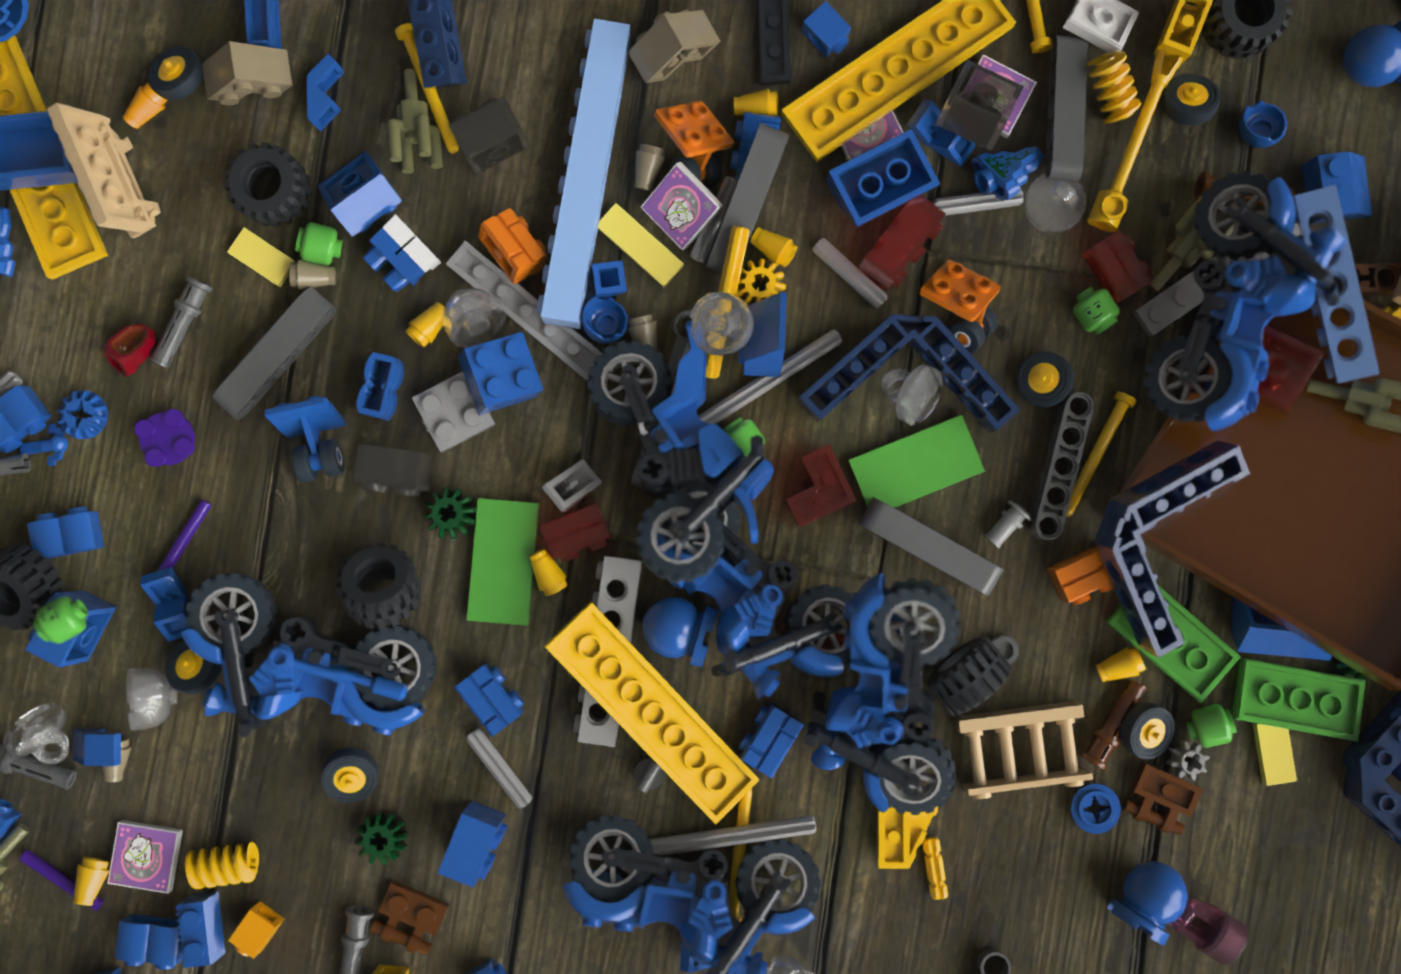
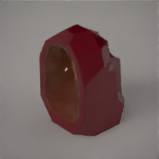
M143 324L127 326L110 338L101 350L106 361L117 372L126 377L135 373L138 366L150 356L149 352L156 343V334L150 327Z

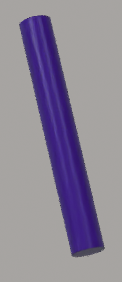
M204 499L200 500L157 571L169 567L174 568L212 506L210 502Z
M26 850L21 855L19 861L74 897L76 881L29 850ZM96 896L93 905L88 907L98 911L105 901Z

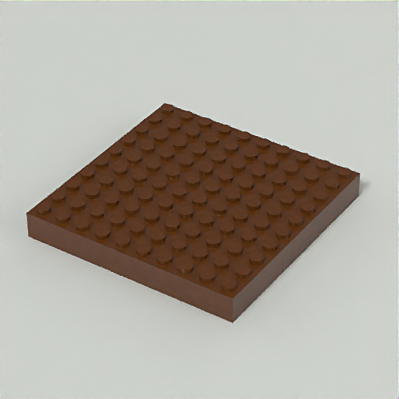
M1363 300L1380 374L1355 380L1372 385L1380 378L1401 382V319ZM1311 307L1296 314L1274 316L1266 324L1262 334V345L1269 355L1266 361L1269 363L1265 380H1259L1257 389L1259 400L1256 410L1250 412L1249 416H1244L1232 426L1213 432L1208 427L1206 418L1201 422L1194 420L1181 422L1178 419L1168 417L1120 493L1217 440L1240 446L1250 474L1235 483L1228 482L1212 491V495L1207 498L1201 497L1183 507L1184 511L1180 513L1174 512L1156 522L1157 526L1140 534L1143 543L1391 691L1401 690V433L1364 424L1362 420L1363 415L1344 410L1346 404L1344 400L1308 392L1307 389L1311 379L1351 389L1353 380L1335 383L1334 377L1327 378L1324 360L1329 359L1327 347H1320L1316 329L1322 328L1319 316L1313 317ZM1335 308L1330 314V321L1335 326H1343L1348 321V314L1344 309ZM1343 339L1337 345V352L1340 356L1348 358L1354 354L1355 344L1349 339ZM1212 365L1208 375L1212 374L1214 371ZM1190 392L1187 401L1200 398L1201 396L1200 394ZM1392 399L1388 413L1401 416V401Z

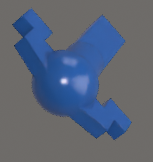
M49 424V433L54 434L52 439L23 443L20 447V454L26 453L31 455L54 451V455L48 456V465L55 466L56 461L63 459L64 452L68 448V440L65 437L64 429L58 427L57 424Z

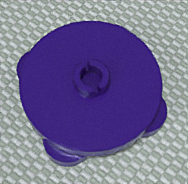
M170 409L167 412L154 414L147 420H140L135 425V433L139 436L140 447L145 455V461L151 467L178 464L194 452L195 433L193 427L179 410Z

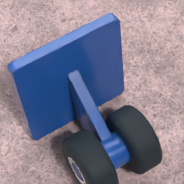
M313 396L303 402L294 404L281 403L274 408L265 410V417L286 438L306 435L309 445L296 446L292 449L291 453L293 469L300 482L305 483L316 480L318 470L321 469L329 477L344 473V456L336 439L321 441L320 431L346 426L343 416L326 397Z

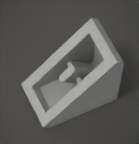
M582 459L546 483L542 488L561 512H567L597 488L602 481L585 460Z

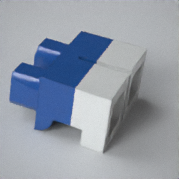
M396 214L369 240L373 246L363 257L376 272L388 261L394 266L383 280L395 292L404 288L408 283L415 286L422 275L429 269L433 270L441 263Z

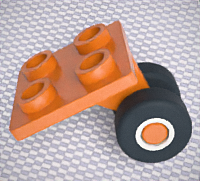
M697 101L657 109L654 117L684 155L672 160L669 171L676 163L682 162L700 182L703 181L706 188L719 183L722 177V168L719 159L712 152L732 148L734 140L705 103Z
M947 260L921 287L919 292L921 296L961 316L949 326L948 330L970 354L976 352L984 343L985 337H989L997 327V317L994 311L988 307V304L999 293L1001 286L989 278L977 274L960 263Z

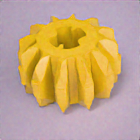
M761 258L759 260L758 267H755L754 262L750 260L747 262L749 271L742 268L740 277L743 279H740L738 288L742 289L737 291L736 298L739 299L747 296L743 303L745 308L752 301L756 303L778 294L777 291H785L786 284L778 282L784 278V273L777 272L773 274L776 268L774 262L767 269L764 268L765 259ZM761 279L760 283L763 280L766 282L764 291H759V287L757 290L753 288L755 280Z

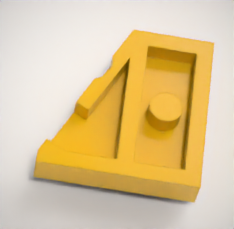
M938 806L934 808V812L928 814L920 812V815H911V812L898 813L896 808L893 807L888 808L883 813L877 809V867L879 869H910L916 857V850L922 844L927 834L926 830L933 815L936 816L938 812Z

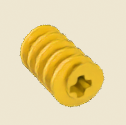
M1123 51L1105 53L1086 64L1088 66L1096 65V68L1089 73L1090 77H1100V80L1092 85L1093 89L1103 88L1104 90L1096 96L1097 101L1107 100V103L1100 107V111H1110L1111 113L1103 119L1104 124L1117 122L1131 116L1141 105L1140 99L1135 97L1138 93L1136 87L1131 86L1134 82L1133 76L1127 74L1130 71V66L1128 63H1123L1127 58L1126 53Z
M249 842L247 852L244 844L241 843L236 845L235 853L231 845H226L223 848V853L219 847H213L210 854L204 848L200 849L198 856L195 850H189L185 858L186 876L189 884L195 890L203 889L204 887L212 888L216 885L226 886L229 883L235 885L240 884L241 881L244 883L252 882L256 877L259 866V851L254 842Z

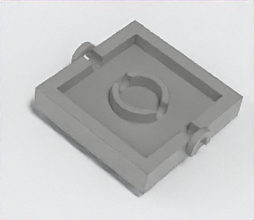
M463 371L412 397L423 418L422 423L425 425L426 431L430 432L440 452H444L496 425L490 412L478 415Z

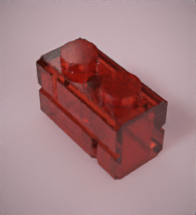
M1121 230L1082 253L1102 288L1109 291L1116 303L1152 283L1149 278L1151 276L1150 268L1144 261L1138 260L1133 252L1135 250L1134 242L1127 234L1123 235Z
M599 503L540 525L551 558L553 560L560 558L562 563L579 557L577 551L589 547L591 552L608 546L606 540L612 538Z

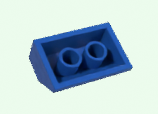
M912 129L830 170L825 180L839 208L856 227L940 185Z
M1233 597L1230 629L1237 652L1331 660L1332 655Z

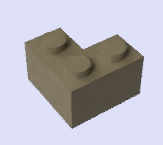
M686 9L679 13L671 14L670 12H664L654 19V25L648 31L643 32L636 38V44L628 51V54L644 82L651 83L666 80L683 62L702 60L721 41L703 10L689 11Z
M229 41L202 63L207 100L220 101L222 105L238 104L242 98L251 93L263 94L265 98H277L293 86L288 53L285 49Z

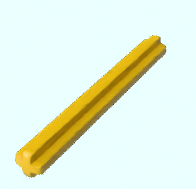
M733 226L731 228L706 349V377L718 378L720 375L749 237V229L745 227Z

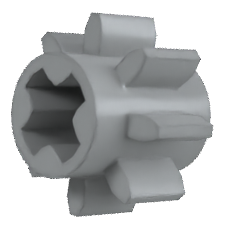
M1180 740V746L1175 749L1169 747L1171 759L1166 761V764L1177 767L1174 775L1182 778L1186 773V776L1194 781L1196 780V774L1207 772L1204 766L1209 756L1199 753L1201 750L1200 744L1194 742L1189 747L1186 741ZM1186 756L1191 759L1189 764L1184 761Z

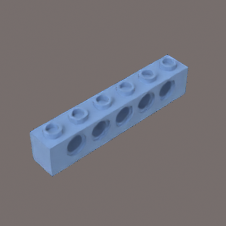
M1336 185L1295 195L1293 197L1296 208L1295 223H1298L1300 235L1297 237L1311 247L1312 243L1309 241V233L1313 231L1308 227V220L1313 216H1321L1327 222L1326 228L1340 231V236L1348 240L1343 248L1334 253L1332 262L1328 263L1326 267L1333 273V278L1338 279L1341 283L1339 303L1335 306H1329L1326 303L1323 291L1315 285L1316 298L1311 306L1313 317L1319 316L1322 328L1316 329L1320 347H1327L1329 359L1324 360L1327 378L1334 377L1335 383H1342L1380 374ZM1335 308H1341L1347 312L1348 321L1345 325L1335 326L1331 323L1330 314ZM1343 339H1349L1355 344V352L1348 358L1340 356L1337 352V345Z

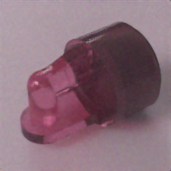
M1196 899L1188 900L1183 914L1176 921L1169 923L1179 933L1194 941L1197 950L1221 965L1234 962L1242 954L1248 940L1247 927L1244 923L1217 906L1202 903ZM1196 916L1202 919L1198 928L1190 924Z

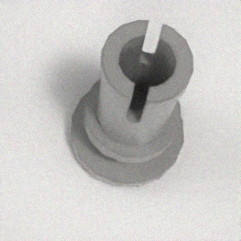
M1011 500L1007 501L1011 506L1008 511L1003 510L1001 513L1003 516L984 535L998 548L1017 528L1021 529L1023 527L1021 523L1025 519L1029 522L1032 521L1029 513L1022 506Z

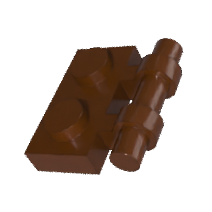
M1142 762L1130 789L1134 793L1141 795L1137 803L1126 799L1122 805V810L1132 814L1133 819L1140 822L1148 821L1157 825L1160 831L1182 835L1185 825L1176 821L1178 815L1182 813L1192 817L1203 789ZM1154 801L1166 806L1164 813L1160 814L1151 810Z
M393 880L378 911L389 916L388 922L385 924L375 920L370 932L381 936L380 940L387 943L391 940L405 946L406 951L413 954L417 951L428 955L432 943L423 940V934L427 932L436 936L449 903ZM399 921L415 927L413 934L411 935L397 929Z

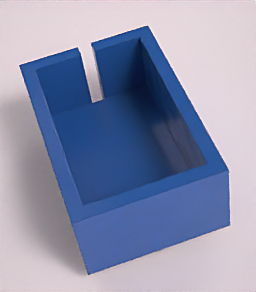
M48 111L0 116V191L77 183V177L71 163L65 156L61 140L53 129Z

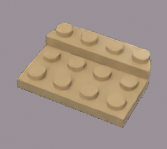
M59 103L49 107L47 110L52 120L53 129L61 140L65 156L71 163L77 177V184L84 193L90 207V214L96 221L97 226L126 230L131 238H137L156 227L155 216L161 213L157 202L145 200L125 156L127 151L134 148L129 138L126 137L121 140L115 131L110 128V119L106 116Z

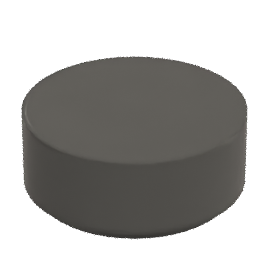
M998 634L993 636L990 640L1010 664L1015 662L1019 655L1017 642L1008 635Z

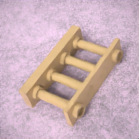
M1076 701L954 716L955 729L959 733H964L965 737H968L974 782L962 784L963 790L969 796L973 795L974 799H986L992 797L991 793L1063 783L1066 787H1078L1084 785L1083 781L1093 780L1091 772L1085 768H1078L1072 724L1075 723V718L1084 717L1083 705ZM1056 721V724L1060 725L1066 770L1047 771L1042 735L1044 722ZM1025 725L1026 729H1029L1035 774L1017 776L1011 732L1014 731L1013 726ZM995 729V733L999 734L1004 778L986 781L980 736L983 735V730Z

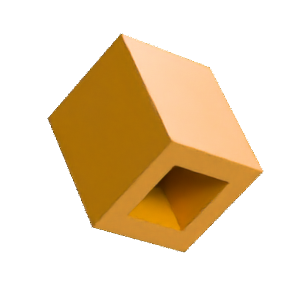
M260 901L249 910L228 941L234 945L238 953L254 959L264 950L285 918Z

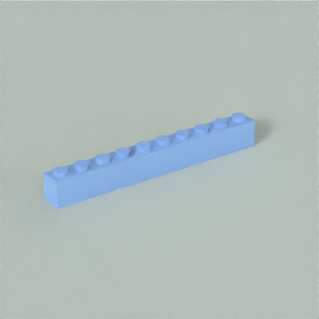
M594 19L592 30L587 29L585 48L588 49L587 59L582 58L579 76L583 78L582 88H576L574 106L578 107L577 116L571 117L569 135L573 136L571 147L566 146L564 153V165L568 166L566 176L561 175L558 193L562 194L561 205L555 206L553 214V224H557L555 235H550L548 242V253L552 254L550 265L544 266L542 283L546 284L544 295H539L537 303V313L541 314L540 317L545 324L576 329L581 327L582 311L585 305L629 55L628 51L632 38L630 24Z

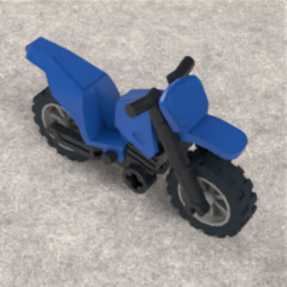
M688 321L685 325L690 350L678 363L673 394L671 392L672 379L670 369L663 355L660 352H655L654 347L646 344L644 346L639 341H632L626 344L625 341L617 342V346H608L603 349L604 353L601 356L597 355L593 360L594 365L589 368V380L587 381L592 403L600 415H604L606 420L613 424L618 422L620 426L628 427L629 424L637 426L639 440L646 454L640 460L637 469L642 489L646 494L658 497L665 494L669 488H673V493L686 490L693 491L695 489H702L708 492L700 498L697 497V499L692 498L690 494H682V496H676L675 494L667 495V499L662 501L658 499L653 503V507L647 508L643 513V519L641 522L639 521L637 544L642 559L650 571L655 572L659 578L670 579V582L679 583V581H686V583L695 581L694 578L704 577L711 568L717 565L718 559L723 552L724 543L723 527L719 516L733 501L737 503L744 513L751 544L758 543L756 516L750 499L754 500L770 481L774 470L772 463L767 459L764 460V440L761 436L755 435L751 438V452L744 457L745 455L741 448L718 425L706 423L698 417L696 409L706 401L707 357L706 351L703 350L697 323L694 321ZM622 367L624 373L621 377L612 374L615 370ZM646 369L650 372L652 378L639 379V376ZM608 380L621 384L608 392ZM653 385L652 390L646 396L641 386ZM624 391V402L613 398ZM656 473L657 477L652 479L651 474ZM684 516L681 521L677 520V517ZM672 519L673 524L669 530L661 528L666 521ZM657 534L672 538V540L658 547ZM705 539L703 547L698 552L692 544L695 540ZM675 546V560L666 557L663 552ZM690 551L693 555L688 560H680L681 552L686 554Z

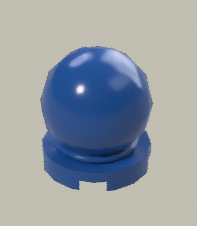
M1401 21L1393 26L1371 25L1360 30L1349 39L1343 53V68L1349 79L1362 87L1378 88L1393 81L1401 84Z
M667 597L656 601L643 618L644 640L651 650L665 658L677 659L688 654V657H692L690 665L702 667L708 649V644L703 642L706 631H713L718 609L707 605L705 613L704 611L699 612L692 602L682 597Z
M1158 861L1137 864L1126 875L1123 883L1124 899L1118 900L1113 897L1107 909L1111 910L1114 915L1136 930L1139 927L1151 936L1150 939L1164 946L1170 936L1164 930L1165 924L1176 921L1185 911L1188 901L1186 885L1181 875L1168 864Z

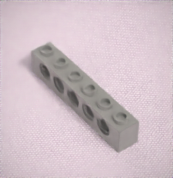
M606 555L604 556V562L598 561L596 579L601 580L599 592L594 591L592 603L603 615L610 610L616 611L619 614L620 624L615 628L631 643L643 560ZM612 580H620L624 584L625 592L622 596L614 597L609 593L608 585ZM580 684L578 702H583L582 715L576 714L573 731L574 733H579L578 742L615 747L619 723L608 712L604 718L594 717L590 709L593 704L598 702Z

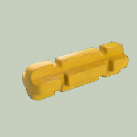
M937 837L924 838L922 845L923 851L926 853L924 858L929 883H931L929 885L930 896L934 900L947 898V885L943 882L946 880L943 859L939 853L941 851L940 841Z

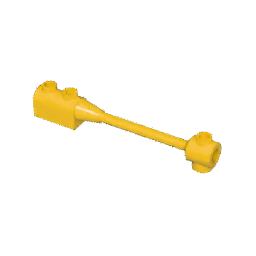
M1175 0L1154 52L1155 61L1150 90L1111 188L1098 192L1087 220L1091 226L1107 232L1117 231L1128 204V199L1122 194V191L1163 88L1167 86L1180 64L1191 56L1213 0ZM1186 1L1192 2V3L1196 4L1197 6L1189 5V4H1186L1185 2H1186Z

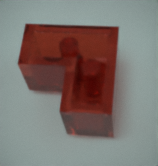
M830 444L799 459L812 487L784 500L797 528L857 501Z

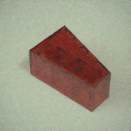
M922 195L909 200L889 228L879 238L873 249L865 256L858 269L885 292L891 285L897 288L908 274L903 270L909 261L915 264L926 249L921 245L928 237L934 240L944 227V224L940 221L946 213Z

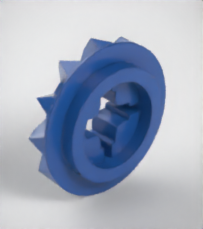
M86 390L72 391L71 395L62 398L63 403L57 409L60 419L57 423L63 427L64 433L77 439H89L95 437L104 429L108 420V409L104 400L99 395ZM83 406V411L91 414L92 418H82L79 423L80 419L72 413L81 411Z
M1090 783V785L1079 787V791L1075 796L1071 797L1070 812L1074 822L1086 832L1093 834L1104 833L1114 827L1120 817V801L1114 791L1105 785ZM1093 798H1095L1096 803L1099 805L1107 806L1097 810L1096 818L1092 812L1084 809L1092 805Z

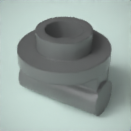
M652 758L641 760L634 771V777L637 782L636 787L645 793L648 790L659 787L664 781L665 771Z

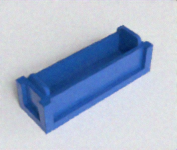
M244 0L247 44L282 49L279 0Z

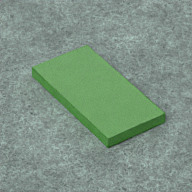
M962 415L848 460L866 508L873 497L895 508L985 472Z
M478 498L467 621L529 625L534 577L529 556L536 552L540 503Z
M1159 585L1162 597L1170 605L1167 609L1174 625L1179 627L1185 643L1157 658L1138 646L1120 603L1105 622L1199 703L1204 701L1241 658L1240 655Z
M1240 658L1232 718L1358 742L1366 680Z

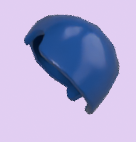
M1259 101L1252 106L1247 105L1238 123L1240 138L1247 145L1254 148H1266L1276 144L1284 137L1288 123L1285 113L1276 105Z
M593 297L583 306L581 323L585 334L591 340L607 344L619 341L627 331L629 318L625 308L614 301L613 298L597 299Z

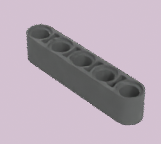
M1055 35L1052 40L1053 48L1050 49L1045 176L1046 179L1078 182L1082 175L1084 163L1088 41L1079 36Z
M760 123L706 268L722 274L731 228L733 226L749 229V242L790 134Z
M313 287L306 289L218 387L212 399L236 420L246 416L332 319L336 312V307Z
M1083 392L1068 395L1064 401L1058 404L1030 513L1032 521H1028L1029 533L1036 539H1055L1061 535L1094 407L1091 397ZM1072 400L1078 401L1081 405L1079 415L1073 414L1070 410ZM1065 429L1073 433L1074 440L1071 445L1063 441L1062 433ZM1058 458L1062 459L1066 464V471L1063 475L1058 474L1055 470V462ZM1051 488L1055 489L1059 495V499L1054 505L1047 499V493ZM1043 518H1047L1051 523V530L1047 534H1043L1039 528Z
M875 497L871 500L858 523L987 596L990 595L1004 571L999 566Z

